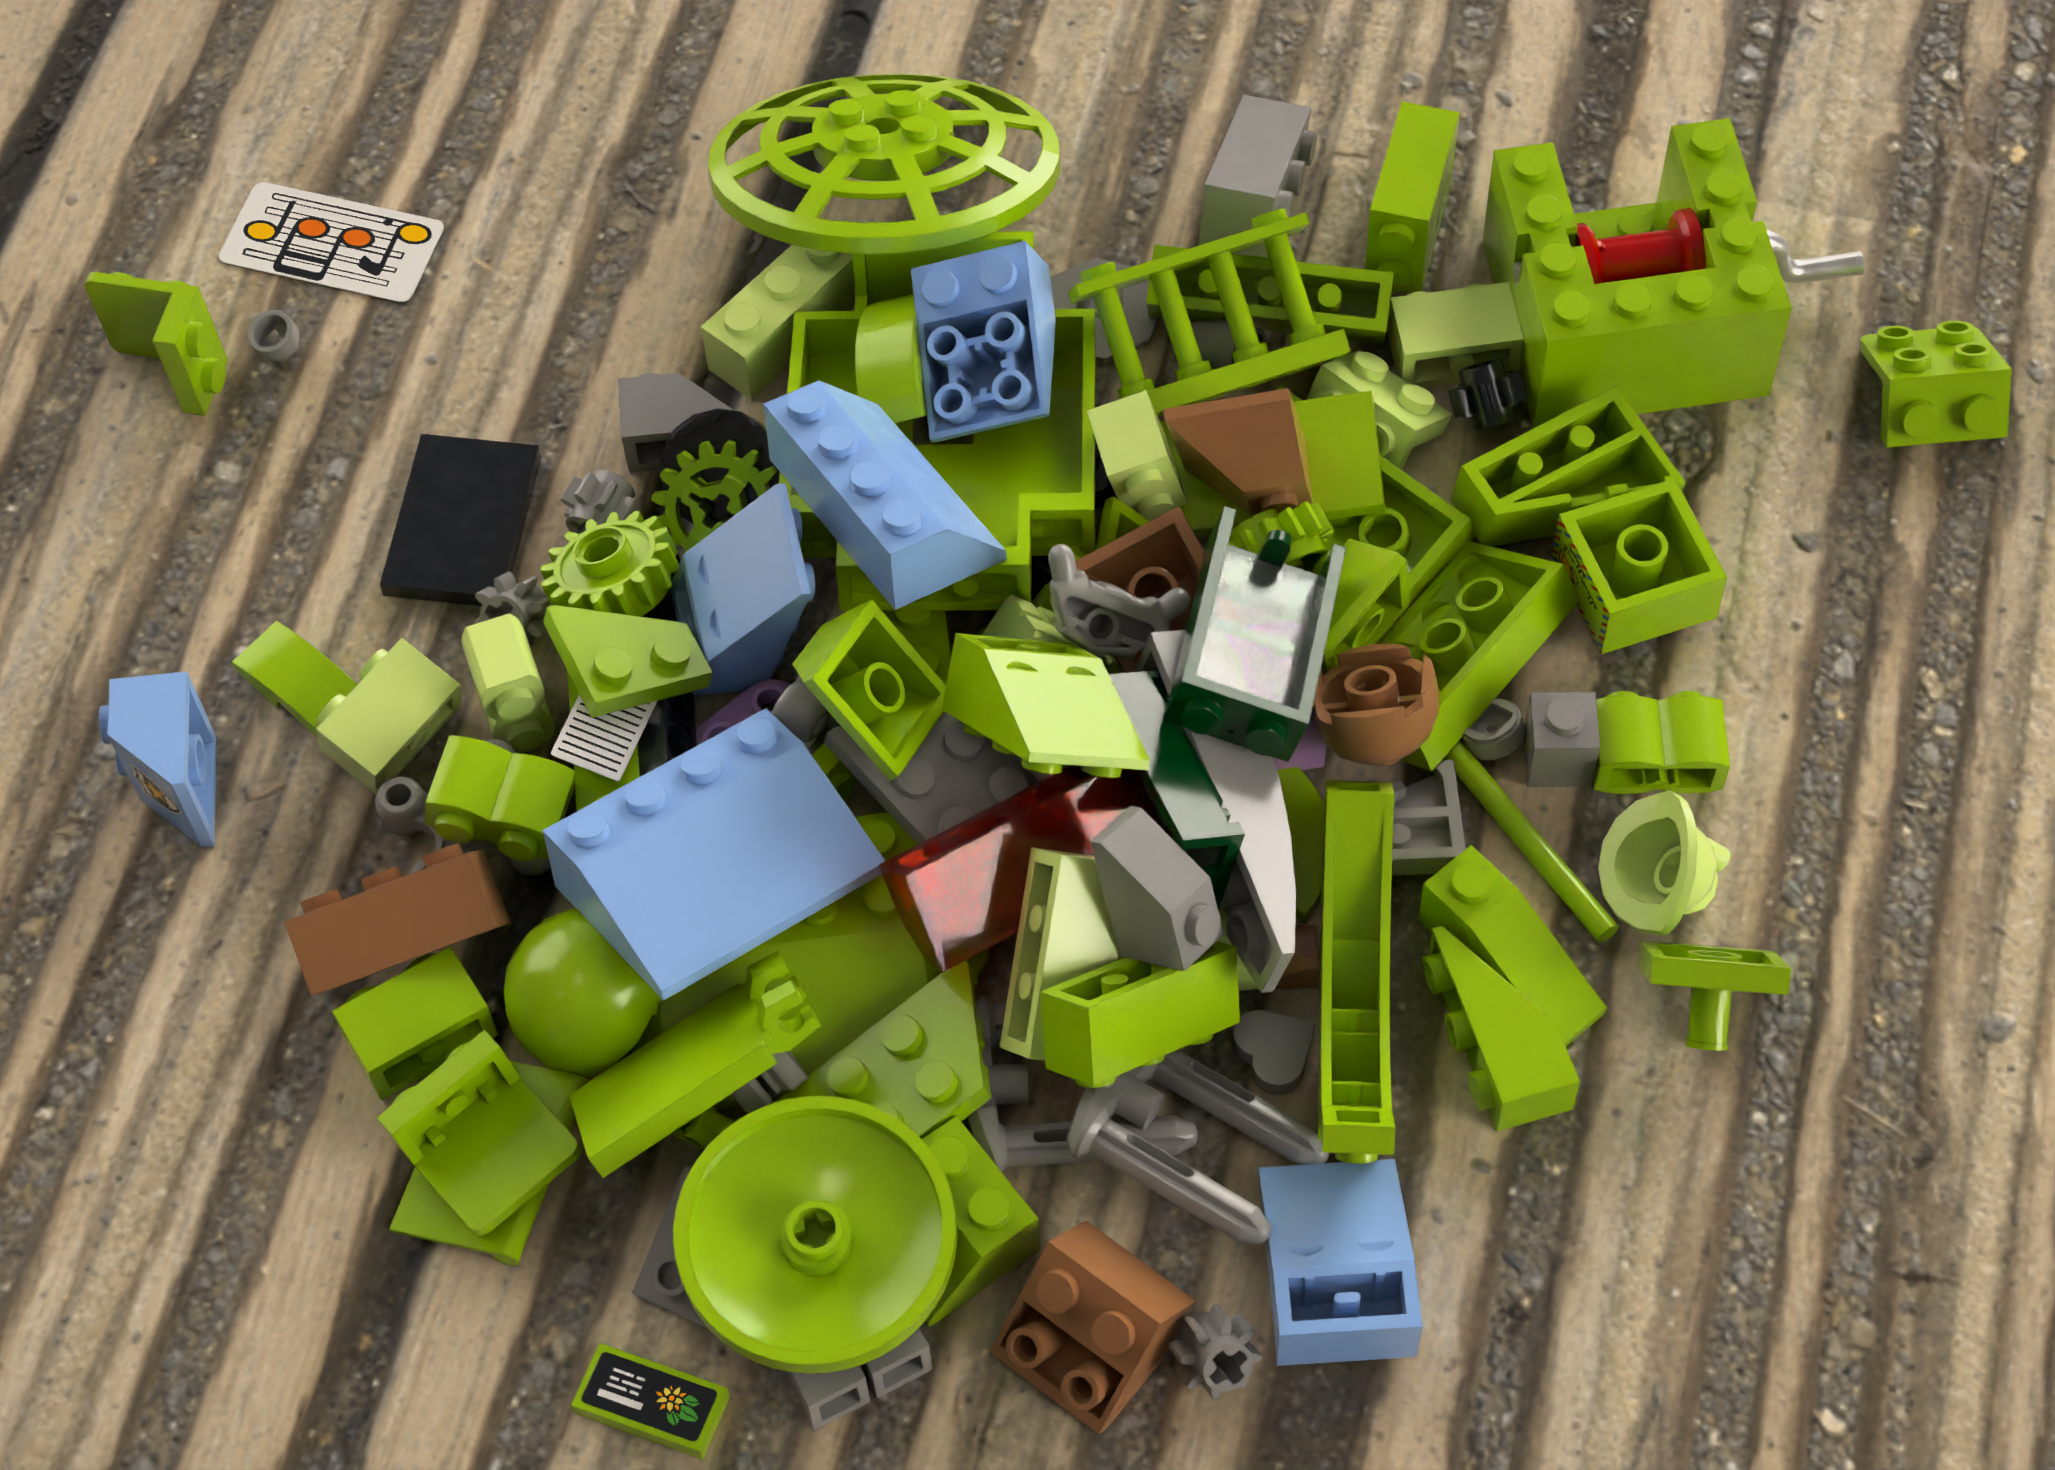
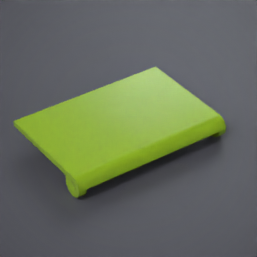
M510 1061L520 1078L570 1131L575 1120V1114L569 1094L589 1082V1080L575 1073ZM414 1168L389 1230L392 1233L488 1253L503 1264L518 1266L522 1257V1251L549 1183L490 1233L477 1236L468 1229L422 1174Z

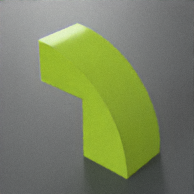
M914 294L870 304L861 315L856 335L855 371L858 396L877 403L894 423L927 416Z

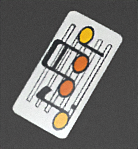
M260 182L252 188L219 253V259L226 264L392 301L406 302L415 292L440 239L444 225L442 221Z

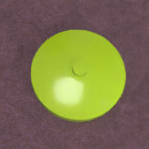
M804 1096L772 1103L745 1115L723 1130L705 1148L688 1173L679 1195L673 1224V1245L679 1275L691 1305L708 1329L725 1345L738 1354L773 1369L807 1374L829 1373L860 1366L883 1356L909 1338L926 1321L938 1304L951 1276L956 1254L957 1223L952 1192L939 1161L919 1135L905 1123L875 1106L857 1100L832 1096Z

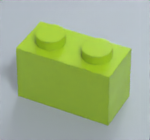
M451 946L436 954H426L416 958L405 968L404 972L378 986H369L356 991L346 1000L344 1005L332 1011L346 1043L380 1100L433 1072L445 1062L448 1055L455 1048L470 1042L483 1030L492 1038L498 1035L486 1002Z

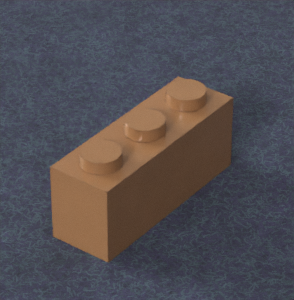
M460 843L422 856L426 868L403 877L399 866L361 879L365 891L342 900L339 890L334 889L300 902L304 914L284 921L311 997L510 924V919L484 849L464 854Z

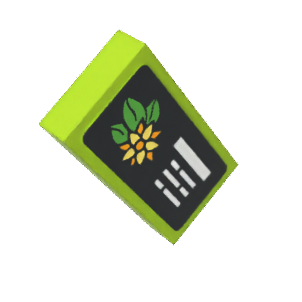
M599 1342L571 1407L576 1415L703 1460L730 1399V1393L727 1387Z

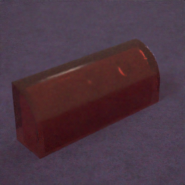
M1070 765L1063 769L1061 773L1053 774L879 864V868L895 908L911 938L929 962L941 972H945L1018 933L1031 847L1093 855L1090 841L1130 806L1142 808L1156 823L1157 820L1138 770L1122 769L1121 777L1107 778L1088 774L1081 770V766Z

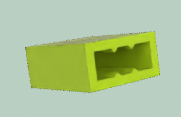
M1401 101L1370 208L1365 269L1394 273L1391 292L1413 293L1423 290L1451 190L1460 112Z

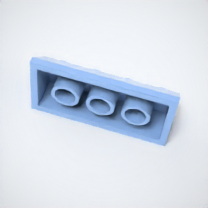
M818 380L763 404L770 461L894 610L1007 560L1004 547L877 403Z

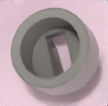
M265 311L259 314L249 326V343L261 357L272 362L286 361L300 347L301 336L298 327L283 311ZM273 330L283 338L276 345L267 338Z

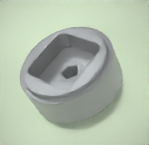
M1493 699L1474 724L1465 730L1461 739L1475 758L1495 760L1510 755L1521 746L1526 737V728L1521 712L1513 702L1505 699Z

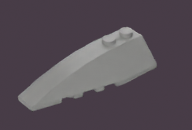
M1208 629L1197 676L1249 693L1242 678L1240 660L1234 652H1231L1224 634ZM1186 630L1150 632L1133 672L1156 670L1160 676L1157 686H1161L1168 700ZM1183 727L1223 800L1221 808H1227L1231 815L1229 823L1239 822L1245 833L1219 910H1224L1229 917L1226 930L1227 937L1231 944L1236 946L1237 954L1260 992H1273L1295 953L1296 886L1292 839L1281 782L1274 759L1271 756L1256 754L1250 749L1209 735L1194 733Z

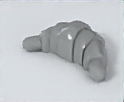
M1055 545L1048 553V562L1052 576L1050 595L1051 605L1055 613V628L1066 639L1099 658H1103L1105 655L1135 658L1137 652L1144 648L1150 632L1169 631V623L1184 613L1190 606V595L1185 589L1174 588L1159 599L1155 597L1141 599L1132 596L1115 585L1089 580L1082 570L1076 568L1074 554L1067 545Z

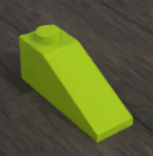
M1472 845L1423 884L1418 921L1431 933L1432 928L1443 926L1556 1022L1565 1046L1569 1045L1606 1013V1005L1519 888Z

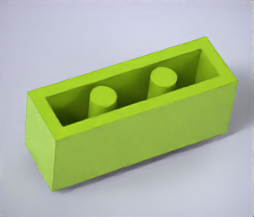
M1216 941L1185 971L1124 957L1041 991L1046 1069L1075 1079V1083L1082 1087H1104L1115 1082L1118 1075L1139 1066L1158 1064L1165 1059L1166 1054L1187 1045L1206 1043L1213 1038V1034L1240 1023L1236 946Z

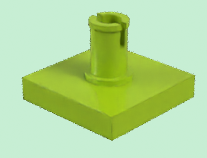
M1642 940L1640 942L1638 967L1650 984L1691 987L1687 1038H1685V1045L1687 1047L1710 1051L1728 1050L1729 1043L1727 1039L1732 991L1789 995L1791 967L1774 951Z

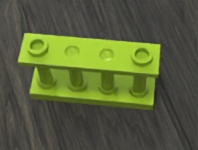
M1285 208L1274 210L1251 219L1253 229L1119 271L1116 270L1114 262H1109L1080 272L1082 282L1075 284L1068 292L1071 304L1094 298L1122 384V388L1117 389L1120 399L1146 390L1159 417L1164 415L1163 409L1210 401L1323 365L1350 353L1351 349L1344 329L1326 334L1323 324L1316 325L1288 236L1298 234L1310 224L1307 213L1304 212L1288 217ZM1263 244L1266 246L1293 333L1288 335L1291 345L1269 352L1266 342H1259L1231 255ZM1205 262L1209 264L1237 350L1231 353L1234 360L1233 364L1212 370L1209 360H1202L1174 274L1176 271ZM1148 280L1152 282L1180 368L1174 371L1177 382L1158 388L1154 387L1152 378L1145 379L1117 292L1119 289Z

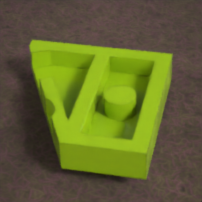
M559 605L546 607L543 623L591 718L709 687L713 672L687 623Z

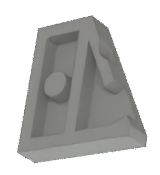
M1454 760L1441 761L1433 770L1432 776L1407 787L1401 780L1392 783L1395 793L1392 876L1436 874L1466 849Z

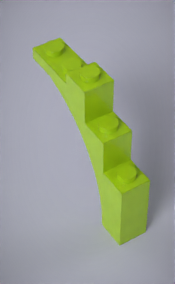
M1326 780L1320 911L1321 964L1318 1016L1320 1045L1317 1134L1318 1141L1322 1143V1152L1335 1153L1336 1159L1347 1163H1371L1377 1161L1378 1155H1394L1395 1123L1392 1110L1390 1068V926L1395 797L1392 782Z

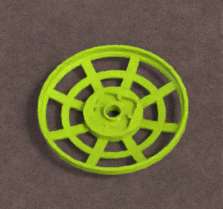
M906 73L841 77L806 84L778 93L752 105L734 117L718 133L710 148L708 159L709 182L714 198L726 213L743 226L766 237L794 246L851 254H900L932 250L968 242L997 232L1022 219L1041 205L1054 189L1060 173L1059 139L1048 120L1029 104L1001 90L975 82L937 75ZM845 96L849 98L832 102L828 108L807 107L819 101ZM946 96L960 101L974 110H946L933 101ZM786 121L813 123L811 133L778 143V134ZM766 122L760 135V151L728 166L725 159L727 150L743 134L758 124ZM987 125L989 134L983 146L980 147L954 137L953 126ZM1006 127L1034 131L1042 140L1041 153L1036 165L1030 172L1000 157L1006 146ZM813 150L816 160L825 169L819 174L796 164L788 157ZM951 155L965 160L952 168L923 176V173L942 165ZM768 165L778 176L798 187L807 189L808 192L796 210L792 212L757 198L743 188L737 180ZM986 170L1013 185L1008 191L984 203L944 215H939L931 193L963 184ZM849 177L861 180H873L874 182L846 180V178ZM832 196L866 200L906 198L914 220L863 223L819 218Z

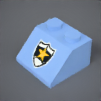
M188 672L109 679V704L101 705L99 708V728L103 742L105 744L112 743L115 749L119 774L121 776L128 775L139 799L199 846H215L216 735Z

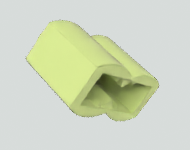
M509 613L467 626L462 634V647L492 739L508 742L518 753L531 751L539 747L543 742L549 741L554 732V721L522 623L517 617Z

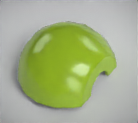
M570 908L546 918L533 928L514 950L506 968L504 984L505 1007L516 1039L527 1053L554 1070L575 1073L583 1077L591 1078L603 1073L627 1054L638 1043L651 1016L657 1015L658 1006L661 1001L657 993L576 908Z

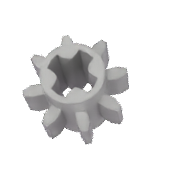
M597 470L594 474L588 472L583 480L574 476L560 499L561 502L568 506L564 513V516L567 517V528L570 532L581 534L586 531L585 525L587 520L593 519L600 525L606 523L611 512L616 511L621 520H626L634 512L633 508L637 503V500L634 498L635 491L633 487L623 477L608 470Z
M508 571L494 578L495 588L487 587L476 593L475 598L483 605L480 610V617L473 622L477 624L510 613L522 623L529 646H532L533 636L540 637L548 632L543 621L546 607L551 604L543 591L536 586L538 577L533 575L516 584L515 577L511 571Z
M1213 1304L1210 1312L1198 1313L1192 1317L1186 1315L1183 1318L1185 1323L1180 1329L1178 1340L1170 1342L1169 1349L1180 1361L1175 1372L1189 1390L1193 1389L1201 1383L1212 1399H1218L1221 1392L1246 1387V1381L1252 1372L1253 1363L1262 1360V1355L1250 1342L1256 1333L1253 1327L1242 1314L1234 1316L1230 1320L1218 1304Z

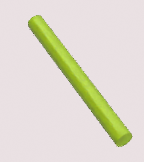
M1459 740L1443 760H1454L1455 774L1596 941L1602 943L1612 937L1619 928L1618 924L1463 742Z

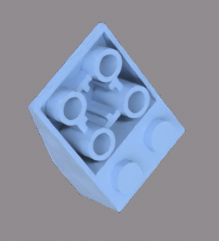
M1026 241L912 268L911 277L930 441L935 443L1048 417L1050 412L1056 327L1049 265Z
M786 483L775 484L682 556L679 570L676 571L672 586L670 587L677 622L687 623L713 672L709 687L692 691L693 695L744 692L757 682L771 679L776 667L782 665L784 650L791 635L796 634L798 631L799 618L807 602L813 600L815 594L814 570L810 563H804L800 547L802 519L799 510L791 508Z
M1383 1159L1363 1164L1335 1162L1258 1167L1262 1213L1271 1224V1234L1265 1241L1277 1366L1417 1357L1423 1326L1415 1259L1395 1159Z

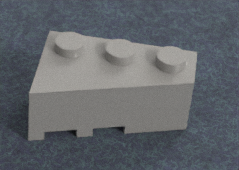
M1243 94L1205 182L1198 246L1253 229L1251 219L1274 210L1285 208L1288 217H1290L1293 197L1299 196L1301 192L1305 167L1311 166L1316 149L1317 132L1308 130L1311 107ZM1265 244L1234 253L1269 258Z

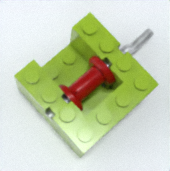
M1730 118L1671 126L1656 203L1576 214L1573 212L1553 142L1494 150L1482 242L1494 284L1509 282L1524 337L1519 371H1522L1528 394L1526 403L1533 428L1614 386L1618 387L1636 414L1769 396L1792 309L1783 281L1788 283H1806L1863 275L1865 264L1862 252L1792 259L1790 258L1789 244L1780 234L1766 230L1764 221L1753 222L1757 199Z

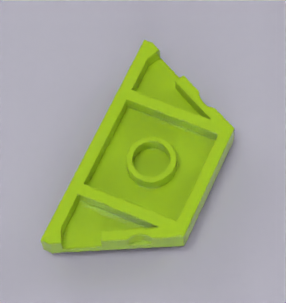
M961 957L808 1076V1080L795 1090L785 1093L774 1103L804 1096H832L857 1100L891 1114L905 1123L921 1139L955 1116L962 1122L992 1098L989 1069L983 1063L982 1052L985 1047L983 1021L977 1015L974 986H978L977 974L965 958Z

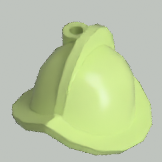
M1666 791L1636 800L1616 817L1602 843L1598 871L1604 900L1618 920L1641 933L1668 935L1679 924L1683 915L1704 909L1714 898L1718 883L1717 872L1723 870L1729 863L1730 851L1706 837L1696 827L1689 803L1679 794Z

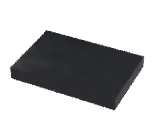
M421 434L380 581L383 596L482 606L483 604L475 598L476 593L487 587L495 588L494 578L505 572L511 571L513 573L542 458L539 445Z

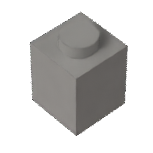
M1530 692L1525 720L1526 737L1524 739L1527 787L1592 786L1600 751L1596 693Z

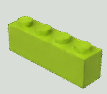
M1154 244L1152 260L1189 248ZM1231 254L1255 328L1270 332L1292 334L1293 330L1270 259ZM1296 261L1316 325L1323 324L1326 334L1344 329L1348 341L1384 345L1393 272ZM1208 262L1174 272L1189 320H1227ZM1149 280L1146 301L1148 316L1163 319L1152 282Z

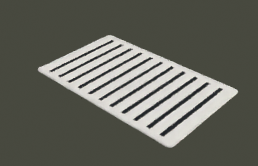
M579 694L551 751V755L615 781H620L657 701L591 718Z

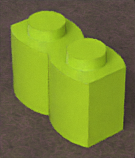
M1617 691L1608 694L1604 698L1596 699L1600 751L1593 778L1594 790L1612 794H1637L1655 790L1672 791L1675 793H1709L1723 789L1730 769L1723 702L1721 699L1703 696L1695 691L1677 692L1668 698L1660 700L1639 696L1631 691Z
M449 735L425 802L424 823L433 827L439 836L452 842L489 841L497 845L501 853L515 860L531 861L535 857L549 859L543 830L565 818L574 790L576 771L563 764L539 756L511 753L504 748L483 740Z

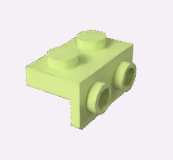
M1361 350L1321 365L1306 399L1372 391L1379 454L1401 470L1412 448L1444 434L1453 415L1437 404L1435 397L1428 390L1407 383L1391 372L1383 359Z

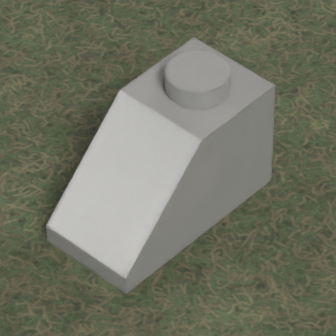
M646 373L638 377L618 378L621 439L628 471L638 472L660 469L663 448L672 431L693 414L716 408L733 409L680 373Z
M1130 806L1090 841L1119 956L1185 971L1224 935L1210 876L1142 808Z

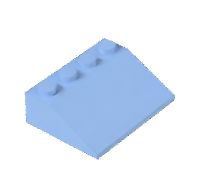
M767 708L543 830L555 887L663 1001L887 871L886 861L804 743Z

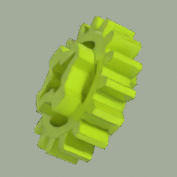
M705 441L699 444L700 459L695 460L690 453L684 450L676 456L678 464L682 469L680 473L669 468H665L659 476L670 488L668 491H657L652 494L651 501L665 506V513L658 516L662 528L669 527L670 536L675 547L680 545L685 550L684 553H686L732 518L724 516L719 522L710 518L712 506L705 501L706 498L715 500L721 494L726 495L730 499L727 510L731 514L736 515L748 506L745 489L749 483L755 489L757 496L760 497L770 489L767 482L777 472L775 467L765 468L762 471L755 468L754 465L759 454L755 449L745 455L743 459L736 457L735 441H727L721 454H715L711 443ZM721 467L730 469L723 480L710 483L700 477L697 479L693 476L695 473L707 468ZM680 498L682 503L690 507L694 524L690 533L681 519Z

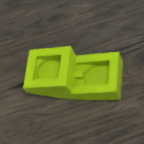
M277 620L231 663V666L275 708L282 705L316 738V728L319 726L317 718L323 708L336 695L342 694L346 697L358 685L324 654Z

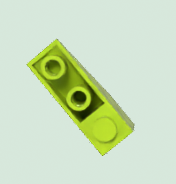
M1443 926L1432 928L1429 955L1422 957L1425 979L1432 994L1442 993L1449 1010V1013L1445 1014L1448 1037L1453 1049L1457 1053L1465 1051L1472 1068V1071L1468 1073V1083L1478 1110L1489 1111L1497 1132L1573 1110L1580 1079L1556 1022Z

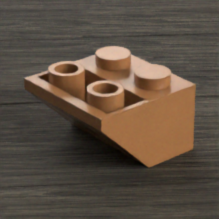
M1084 1221L1047 1242L989 1352L1097 1434H1101L1165 1358L1169 1351V1343L1175 1341L1181 1327L1185 1323L1183 1318L1190 1314L1196 1300L1088 1221Z

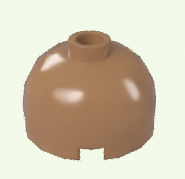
M1370 644L1348 649L1337 654V667L1330 669L1324 675H1322V670H1320L1311 716L1319 738L1340 758L1366 765L1387 766L1410 755L1429 739L1439 714V690L1432 660L1425 654L1422 662L1421 660L1411 658L1408 646L1400 644Z

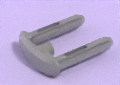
M981 995L975 1001L977 1015L983 1021L985 1047L982 1052L983 1063L989 1069L992 1098L965 1118L964 1126L1001 1172L1007 1167L1102 1161L1091 1153L1085 1154L1079 1159L1071 1155L1066 1141L1071 1121L1003 1126L998 1121L996 1105L1029 1103L1026 1063L992 1065L991 1049L996 1044H1000L1006 1003L993 1004L987 999V995ZM1174 1115L1156 1116L1145 1130L1124 1118L1111 1119L1154 1146L1163 1149L1171 1156H1177L1193 1147L1198 1140L1196 1126L1192 1122Z
M1179 1050L1166 1054L1165 1059L1158 1064L1139 1066L1116 1076L1115 1082L1110 1085L1098 1088H1085L1067 1134L1066 1141L1071 1155L1079 1159L1083 1155L1091 1153L1238 1242L1259 1245L1269 1238L1271 1224L1257 1206L1110 1119L1116 1113L1139 1128L1147 1129L1156 1117L1165 1098L1163 1093L1147 1085V1081L1154 1080L1297 1165L1325 1163L1329 1157V1153L1322 1152V1143L1318 1141L1316 1130Z

